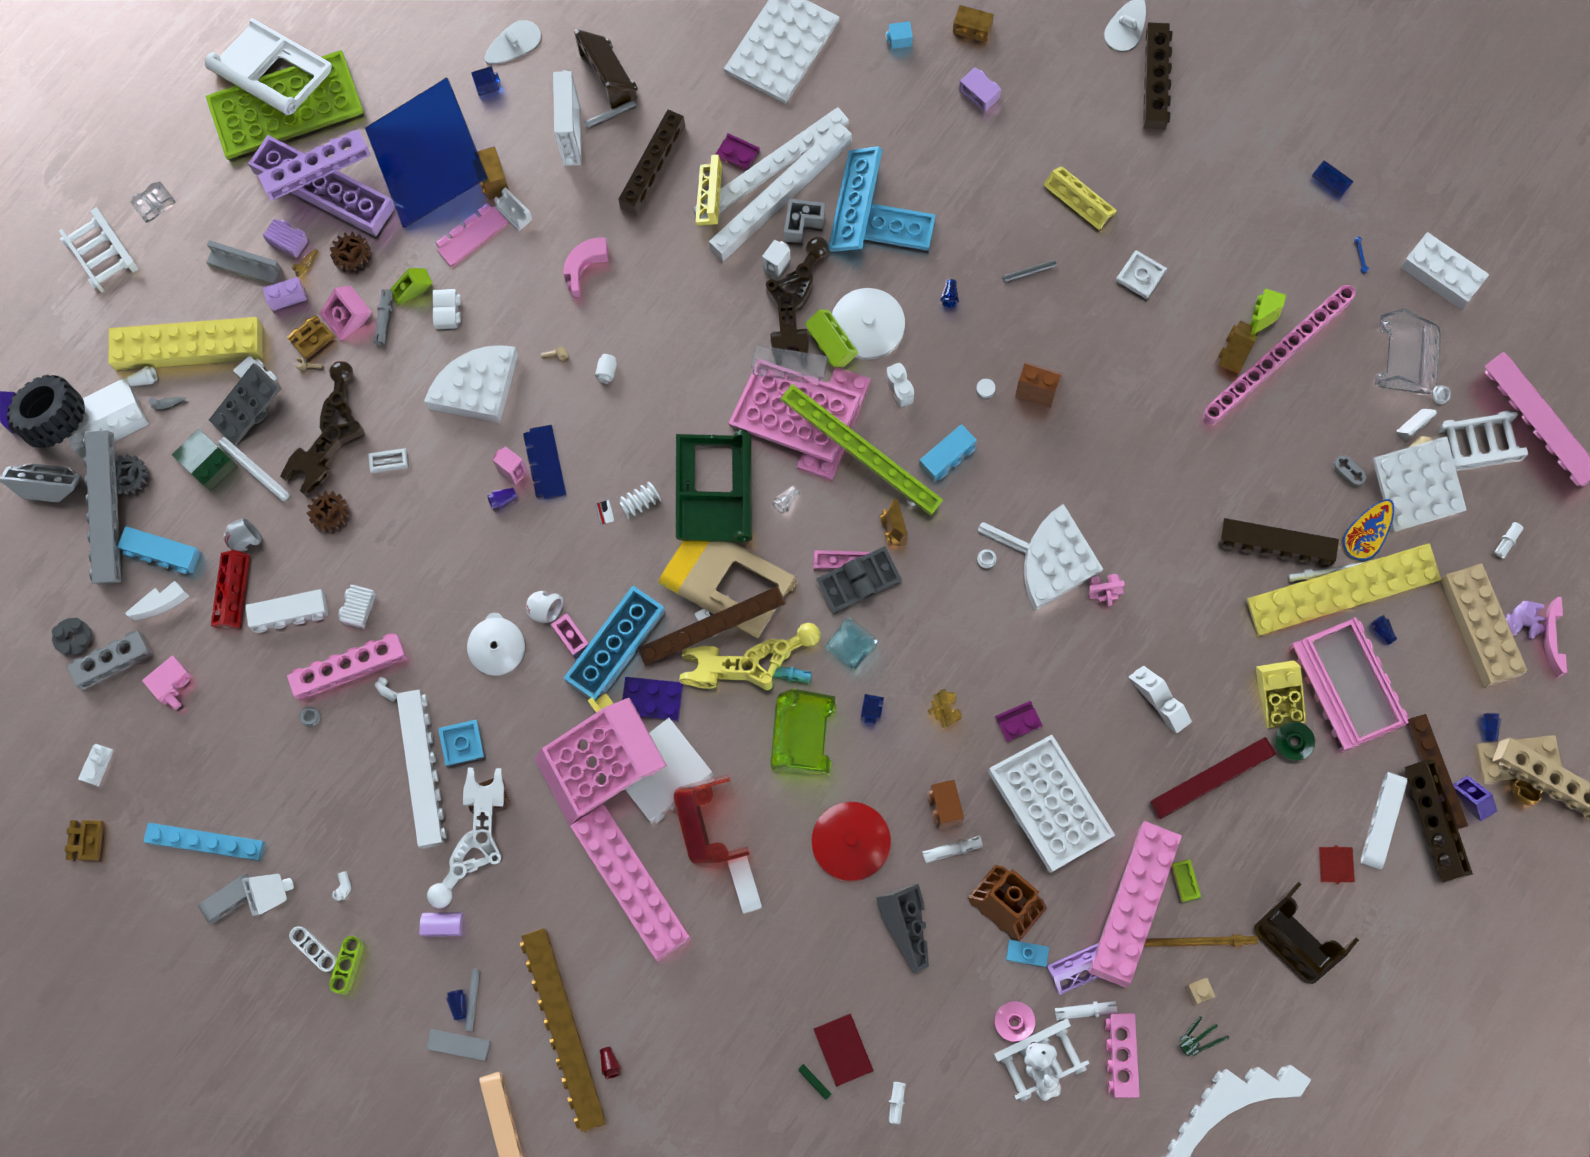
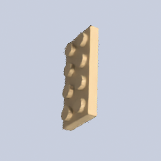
M1556 735L1516 739L1517 742L1562 767ZM1499 741L1475 745L1483 784L1517 780L1514 774L1500 769L1497 764L1492 762Z

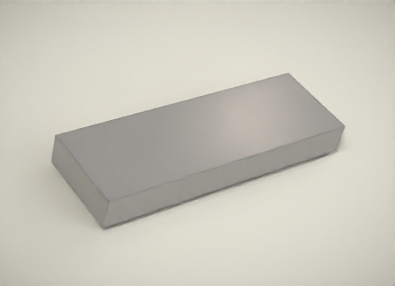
M431 1029L426 1049L486 1061L491 1041Z

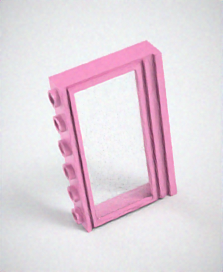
M1356 617L1308 638L1294 642L1289 647L1290 651L1295 650L1298 656L1296 662L1301 667L1303 666L1307 674L1305 678L1306 683L1313 686L1316 693L1314 699L1317 703L1320 702L1324 709L1322 713L1325 720L1329 719L1333 727L1331 731L1333 738L1338 737L1342 746L1339 749L1340 753L1400 729L1409 723L1408 714L1401 708L1399 696L1395 691L1393 692L1390 686V678L1387 674H1384L1381 668V660L1378 656H1375L1372 650V642L1366 638L1364 626L1360 621L1358 622Z

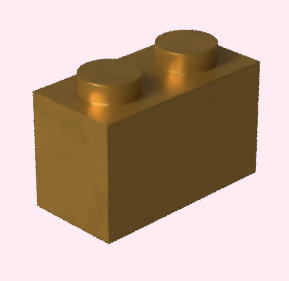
M959 5L953 23V33L959 36L972 37L978 41H987L993 24L994 14Z

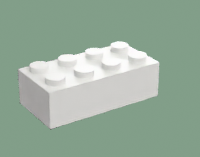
M1428 232L1401 266L1404 271L1461 310L1464 309L1489 276L1488 273Z

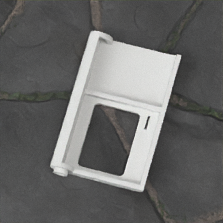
M253 18L250 19L248 28L221 56L212 52L205 59V67L286 115L296 111L299 105L328 76L332 67L330 62ZM278 58H282L314 76L295 98H287L258 81Z

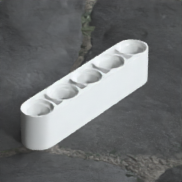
M1389 772L1385 774L1362 853V864L1380 870L1383 868L1405 792L1407 778Z

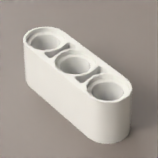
M746 853L727 858L743 914L762 908Z
M299 926L294 927L289 934L291 942L320 970L333 973L337 957L309 930ZM303 931L304 939L298 942L297 935ZM318 945V952L312 955V946ZM331 958L333 964L330 968L326 969L325 961Z

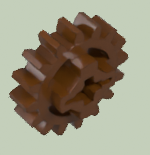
M345 232L343 238L338 235V241H332L335 247H330L332 252L330 257L335 266L338 265L340 270L345 267L347 272L350 271V268L357 271V266L363 268L362 263H368L366 257L371 256L368 251L370 246L365 238L362 239L361 234L355 237L354 232H351L350 236Z
M324 491L323 496L317 493V499L311 498L313 504L307 506L311 510L307 512V515L311 517L309 521L311 524L314 523L313 526L316 529L320 527L321 531L324 532L328 528L332 532L333 527L340 529V523L345 525L343 519L349 518L348 514L345 513L349 511V507L345 506L347 501L342 499L341 494L336 496V493L332 491L329 495L327 491ZM331 500L337 502L339 505L332 504ZM317 518L324 519L325 522H322V521L318 520Z

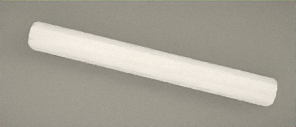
M223 437L218 441V445L280 500L284 502L290 497V494L227 438Z

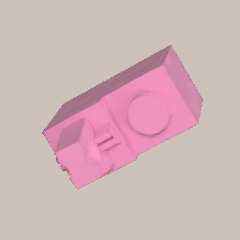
M172 655L142 681L164 705L169 703L172 708L177 710L182 706L176 698L179 694L177 688L185 686L192 675Z

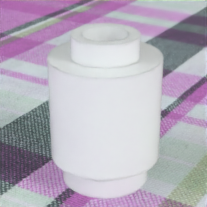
M603 354L599 358L595 377L599 382L608 383L613 381L617 366L616 358L609 354Z

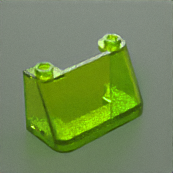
M790 689L778 695L775 706L771 751L772 770L829 774L832 762L828 755H824L827 718L836 711L835 696L798 689Z

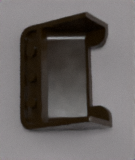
M574 30L579 55L581 57L587 56L607 90L610 108L614 109L636 99L637 85L634 80L630 81L612 50L613 45L610 39L583 30Z

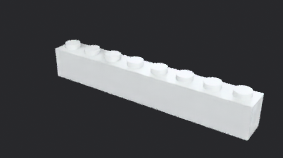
M420 689L398 693L396 695L418 847L426 849L445 845L444 839H447L446 828L442 827L444 812L443 808L439 807V801L442 798L440 789H437L436 786L439 777L433 765L436 762L435 752L431 751L430 744L433 743V736L428 731V725L431 722L429 713H426L425 706H428L426 694L423 695Z

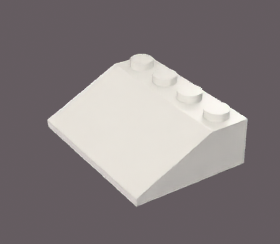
M127 378L83 398L85 412L82 414L83 420L79 422V427L71 433L72 435L68 440L73 451L82 459L86 456V449L83 446L85 432L108 430L114 433V442L149 425Z

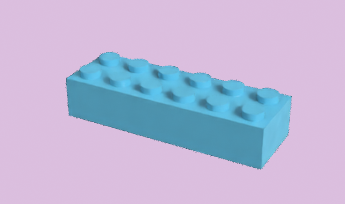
M632 586L565 675V682L588 699L593 697L594 700H597L605 694L666 613L664 606L635 586Z

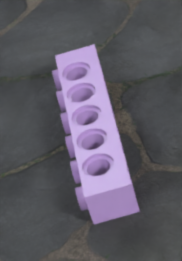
M358 129L350 131L340 138L332 139L323 146H317L312 151L300 154L290 161L282 162L277 167L267 169L259 174L258 177L266 194L272 201L369 157L371 154Z

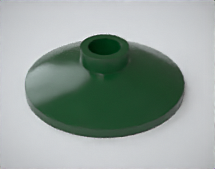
M1288 722L1277 731L1275 744L1283 757L1299 761L1307 758L1313 752L1315 737L1311 729L1305 724ZM1291 739L1296 740V742H1297V745H1296V746H1293V745L1290 743V740H1291Z

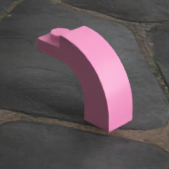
M606 237L586 240L577 245L568 255L564 264L563 275L565 282L568 281V291L572 292L573 298H581L580 276L582 271L592 263L609 262Z

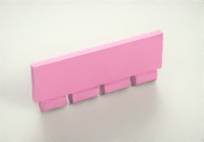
M488 203L477 210L480 215L479 218L473 213L463 221L466 226L465 229L459 224L449 232L452 239L445 235L436 242V245L439 247L437 251L451 267L508 224V221L495 206L491 208Z

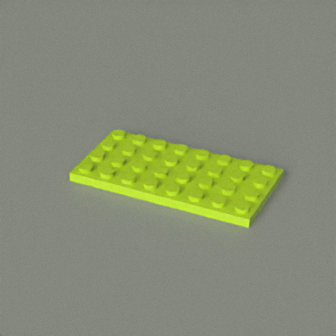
M339 50L321 56V58L331 63L330 73L299 105L296 111L290 115L280 112L236 85L206 95L205 97L226 159L229 160L258 150L267 135L282 142L364 114L343 51ZM292 66L262 76L258 81L287 98H295L314 76L296 66Z

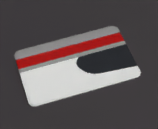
M609 500L595 504L600 525L614 521Z

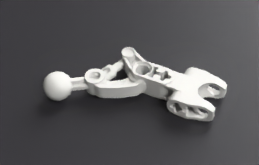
M468 767L467 778L463 788V806H474L473 829L462 837L449 860L450 872L442 883H437L429 888L427 900L432 907H447L452 900V888L467 873L476 871L478 867L488 863L498 864L501 861L502 855L492 836L493 806L503 807L504 785L501 768L495 769L494 780L490 785L482 786L475 780L474 768ZM481 812H484L485 816H488V818L485 819L484 827L476 828L477 826H481V819L477 816H480ZM479 832L487 834L488 839L485 842L478 841L477 834ZM474 847L480 849L486 856L477 860L472 858L463 862L464 856Z

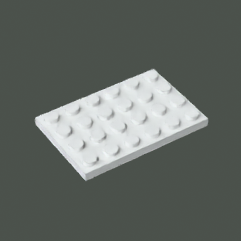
M768 0L724 67V72L786 104L839 22V16L808 0Z
M1053 735L1044 738L987 770L1050 873L1115 836Z

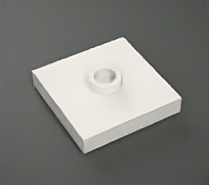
M1135 250L1116 278V282L1148 299L1167 271V268Z

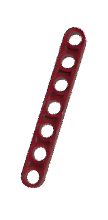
M1264 737L1150 801V804L1159 819H1162L1276 755V752L1268 739Z

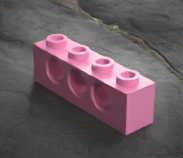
M1135 1013L1109 1014L1108 1019H1105V1029L1109 1031V1039H1106V1050L1110 1052V1060H1107L1108 1073H1111L1112 1080L1108 1081L1109 1094H1112V1098H1138L1140 1093ZM1118 1029L1123 1030L1126 1034L1123 1041L1116 1038V1031ZM1119 1050H1123L1127 1054L1124 1062L1119 1061L1117 1058ZM1120 1071H1124L1128 1075V1080L1125 1083L1118 1079Z

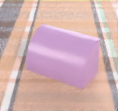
M463 912L422 913L419 935L423 937L463 936Z

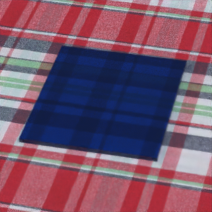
M447 77L365 127L403 228L488 179Z

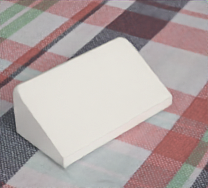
M1421 409L1401 426L1396 433L1404 441H1408L1435 417L1437 411Z

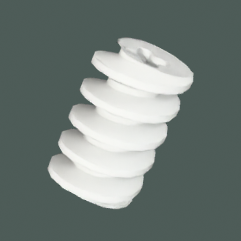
M647 482V489L643 485L640 486V492L634 489V496L628 492L627 499L621 496L619 504L625 516L629 519V513L636 516V509L642 513V506L649 509V502L655 506L656 499L661 501V498L655 487L650 482Z

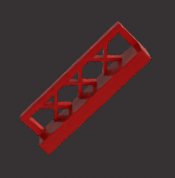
M236 550L221 553L211 627L227 626L234 629L240 628L250 554Z

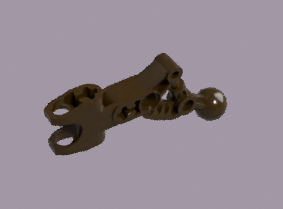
M821 237L812 238L807 243L806 252L808 255L805 261L797 266L795 271L786 274V277L779 281L770 279L766 282V292L778 308L780 331L770 332V338L776 365L782 367V356L790 350L799 354L802 365L807 364L809 349L807 329H797L795 311L802 307L813 285L811 270L816 261L824 259L828 255L829 245ZM800 281V285L794 293H789L782 287ZM784 301L791 303L789 306L782 305ZM789 314L790 323H786L785 315Z
M342 360L333 363L329 370L330 377L334 381V391L326 398L321 410L319 428L322 434L307 452L302 448H298L290 456L280 475L287 482L297 474H305L306 479L300 489V492L305 496L311 494L328 478L331 470L325 465L342 444L360 437L364 433L360 423L355 421L351 415L352 410L348 406V401L345 397V386L352 379L353 368L349 363ZM336 409L348 423L334 424ZM338 433L335 439H331L333 434Z

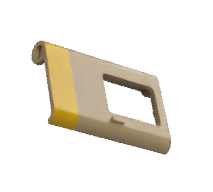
M683 541L658 581L660 585L713 614L738 604L716 590L734 562L777 584L783 598L789 591L793 592L798 582L795 581L796 576L734 542ZM776 609L736 627L759 638Z

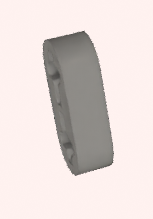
M1341 455L1337 457L1333 464L1334 470L1352 487H1360L1366 480V473L1348 456ZM1346 462L1345 467L1341 468L1339 466L1340 463ZM1359 475V480L1354 481V476Z

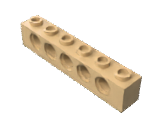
M1510 737L1499 741L1492 759L1493 763L1497 764L1500 769L1511 772L1517 779L1527 781L1532 784L1533 788L1548 793L1551 798L1564 802L1568 808L1578 810L1583 813L1584 817L1590 819V783Z

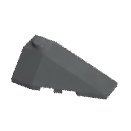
M919 884L890 891L876 897L881 916L912 971L916 973L929 967L927 942L923 936L926 922L922 921V910L925 909Z

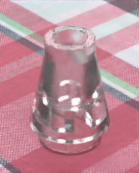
M791 486L788 490L774 498V508L780 513L788 512L800 494L799 490Z

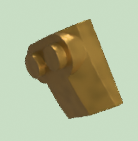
M895 498L891 502L890 507L882 510V514L879 516L882 526L885 525L887 532H884L887 543H891L892 546H903L907 544L908 533L898 498Z

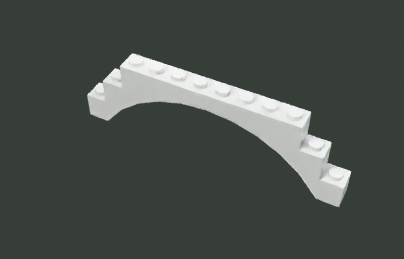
M1292 1065L1282 1066L1276 1075L1278 1077L1277 1080L1260 1067H1256L1254 1070L1250 1069L1244 1077L1246 1082L1227 1069H1224L1222 1072L1218 1071L1212 1079L1215 1083L1211 1089L1207 1087L1203 1092L1201 1104L1199 1106L1196 1104L1191 1110L1190 1115L1192 1117L1189 1122H1184L1178 1130L1181 1134L1177 1140L1172 1139L1167 1147L1169 1152L1165 1157H1190L1194 1148L1206 1133L1228 1114L1248 1104L1270 1098L1301 1097L1311 1079Z

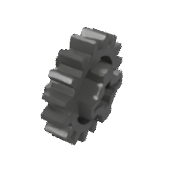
M127 454L126 458L120 455L119 461L115 460L118 494L123 492L128 496L129 491L136 494L135 489L142 490L141 484H147L144 478L149 477L146 473L148 468L135 455L131 457Z

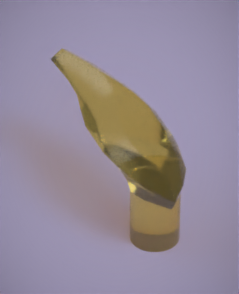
M317 249L307 254L299 264L292 266L296 277L302 275L309 268L313 257L318 252Z

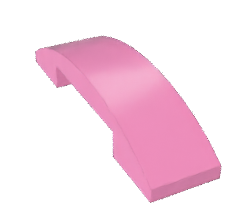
M1557 597L1549 605L1545 614L1546 619L1543 622L1545 631L1542 633L1546 658L1557 677H1562L1567 673L1566 654H1558L1556 621L1563 616L1562 597Z

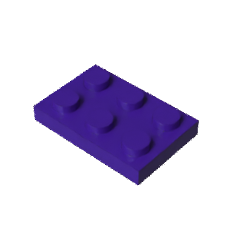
M625 677L622 700L630 698L641 718L655 720L670 718L671 721L679 722L683 684L673 681Z

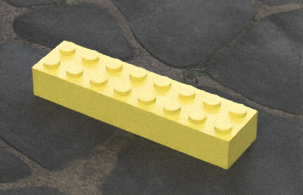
M257 317L109 328L108 363L115 371L143 369L146 366L158 368L244 361L249 355L254 360L257 358L263 360V325Z

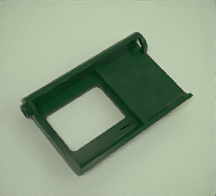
M738 430L733 436L676 434V539L706 542H748L752 540L751 434L746 430ZM695 446H729L732 448L731 492L695 490Z

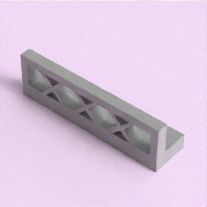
M209 240L207 246L211 253L206 262L209 266L270 285L277 284L282 272V268L277 261Z

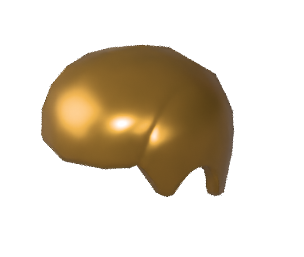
M1517 779L1513 783L1512 793L1514 798L1521 804L1533 806L1542 799V790L1533 788L1532 784L1527 781Z

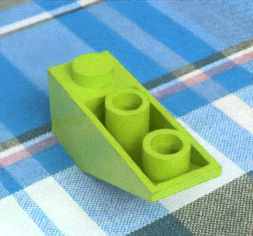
M1265 288L1263 294L1258 295L1250 326L1253 327L1251 334H1256L1279 319L1286 299L1285 294Z

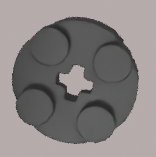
M79 618L65 619L52 629V643L55 649L71 657L79 656L86 652L89 648L90 640L92 641L93 638L89 625ZM71 633L77 635L74 637L73 642L71 640H68V637Z

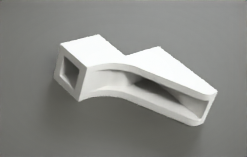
M1145 666L1137 669L1129 676L1131 683L1155 707L1166 726L1174 732L1178 733L1192 722L1185 706L1173 698L1165 680Z

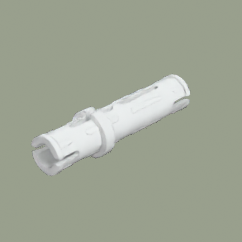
M979 835L966 840L959 839L958 842L922 852L927 864L958 854L965 855L966 852L983 848V844Z
M1115 1000L1102 1003L1094 1001L1093 1004L1055 1008L1056 1021L1090 1016L1099 1018V1015L1117 1014Z

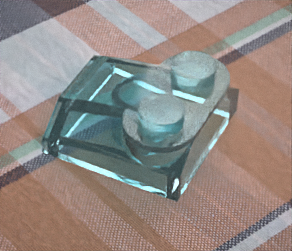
M847 617L824 648L832 652L855 672L869 653L875 649L879 641L860 624Z

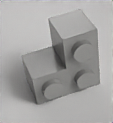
M789 199L784 227V241L803 243L805 227L823 229L826 213L825 203Z

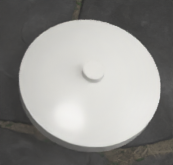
M863 288L846 294L836 304L832 313L859 352L854 357L857 359L874 360L888 355L899 345L904 335L905 317L901 306L891 295L878 289Z

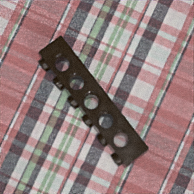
M1148 22L1146 28L1143 102L1144 129L1165 130L1166 123L1170 122V112H1167V107L1171 103V95H1168V90L1171 89V79H1168V74H1171L1172 63H1169V58L1172 56V47H1169V42L1172 41L1173 31H1169L1170 23Z
M667 109L618 199L620 209L637 216L685 128L683 115Z
M1435 759L1424 760L1404 767L1407 781L1412 789V797L1416 801L1419 810V818L1422 820L1425 828V836L1431 846V855L1436 861L1437 873L1442 882L1454 881L1473 875ZM1423 779L1426 782L1425 787L1423 786ZM1429 798L1432 800V805L1429 804ZM1436 817L1438 818V825L1435 822ZM1442 836H1443L1444 839H1445V843H1444V844L1442 843ZM1448 856L1451 857V864L1448 861Z

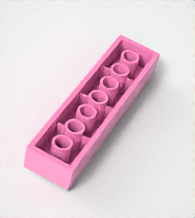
M1502 352L1485 365L1487 368L1485 373L1493 382L1497 381L1500 384L1497 388L1503 395L1511 398L1509 403L1517 411L1521 410L1523 413L1521 418L1529 426H1534L1535 430L1533 432L1538 439L1547 442L1546 449L1551 455L1559 457L1560 460L1557 461L1565 471L1569 470L1572 473L1569 476L1572 481L1578 486L1581 484V486L1585 487L1590 483V455L1508 354Z
M604 804L570 825L657 962L691 940Z
M1146 821L1142 823L1088 973L1125 988L1131 984L1182 835Z

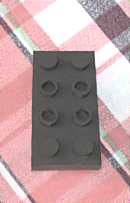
M253 363L210 417L209 421L233 445H237L253 424L261 422L268 413L266 410L267 406L282 388L257 364Z
M886 546L861 558L858 557L845 563L842 567L816 578V581L834 614L901 582L902 579Z

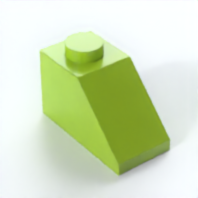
M408 268L390 290L393 291L392 296L396 304L400 305L424 294L433 282L426 268Z

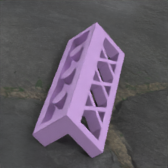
M1099 943L1047 965L1048 972L1054 980L1059 995L1099 978L1090 973H1087L1082 978L1078 977L1084 970L1089 972ZM1066 978L1070 979L1068 984L1064 986L1060 985L1059 981H1062Z

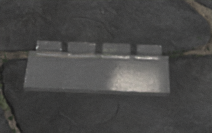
M755 345L751 367L754 368L753 375L766 377L768 370H770L769 377L785 379L786 373H788L787 380L803 382L804 376H806L805 383L819 385L820 378L824 379L828 356Z

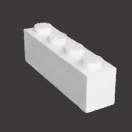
M321 589L245 605L248 627L256 633L265 632L268 628L273 627L281 629L286 627L287 624L292 623L294 625L303 624L306 620L311 619L318 621L324 619L325 616H329L326 595Z

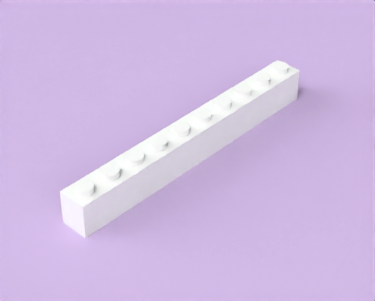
M838 122L709 241L710 251L724 262L786 205L789 199H792L852 144V133Z

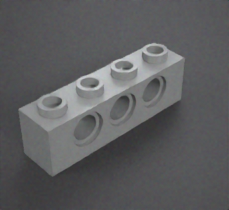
M133 631L126 634L123 639L111 641L108 643V646L91 651L90 655L84 658L73 660L72 664L67 667L75 686L84 690L153 654L144 635L139 631ZM130 646V651L124 654L125 648ZM112 655V660L106 663L107 657ZM95 664L94 669L88 671L90 665Z

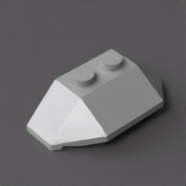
M33 463L19 465L14 468L13 466L6 467L0 477V482L21 498L59 503L75 489L81 477L69 467Z

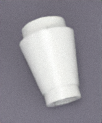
M148 366L127 377L131 387L154 384L158 379L155 369Z

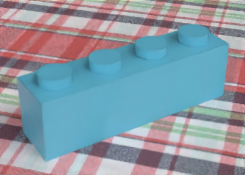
M125 526L117 546L122 551V555L133 558V556H137L143 562L150 564L153 561L165 569L169 567L175 568V571L181 574H186V572L193 574L201 552L195 547Z

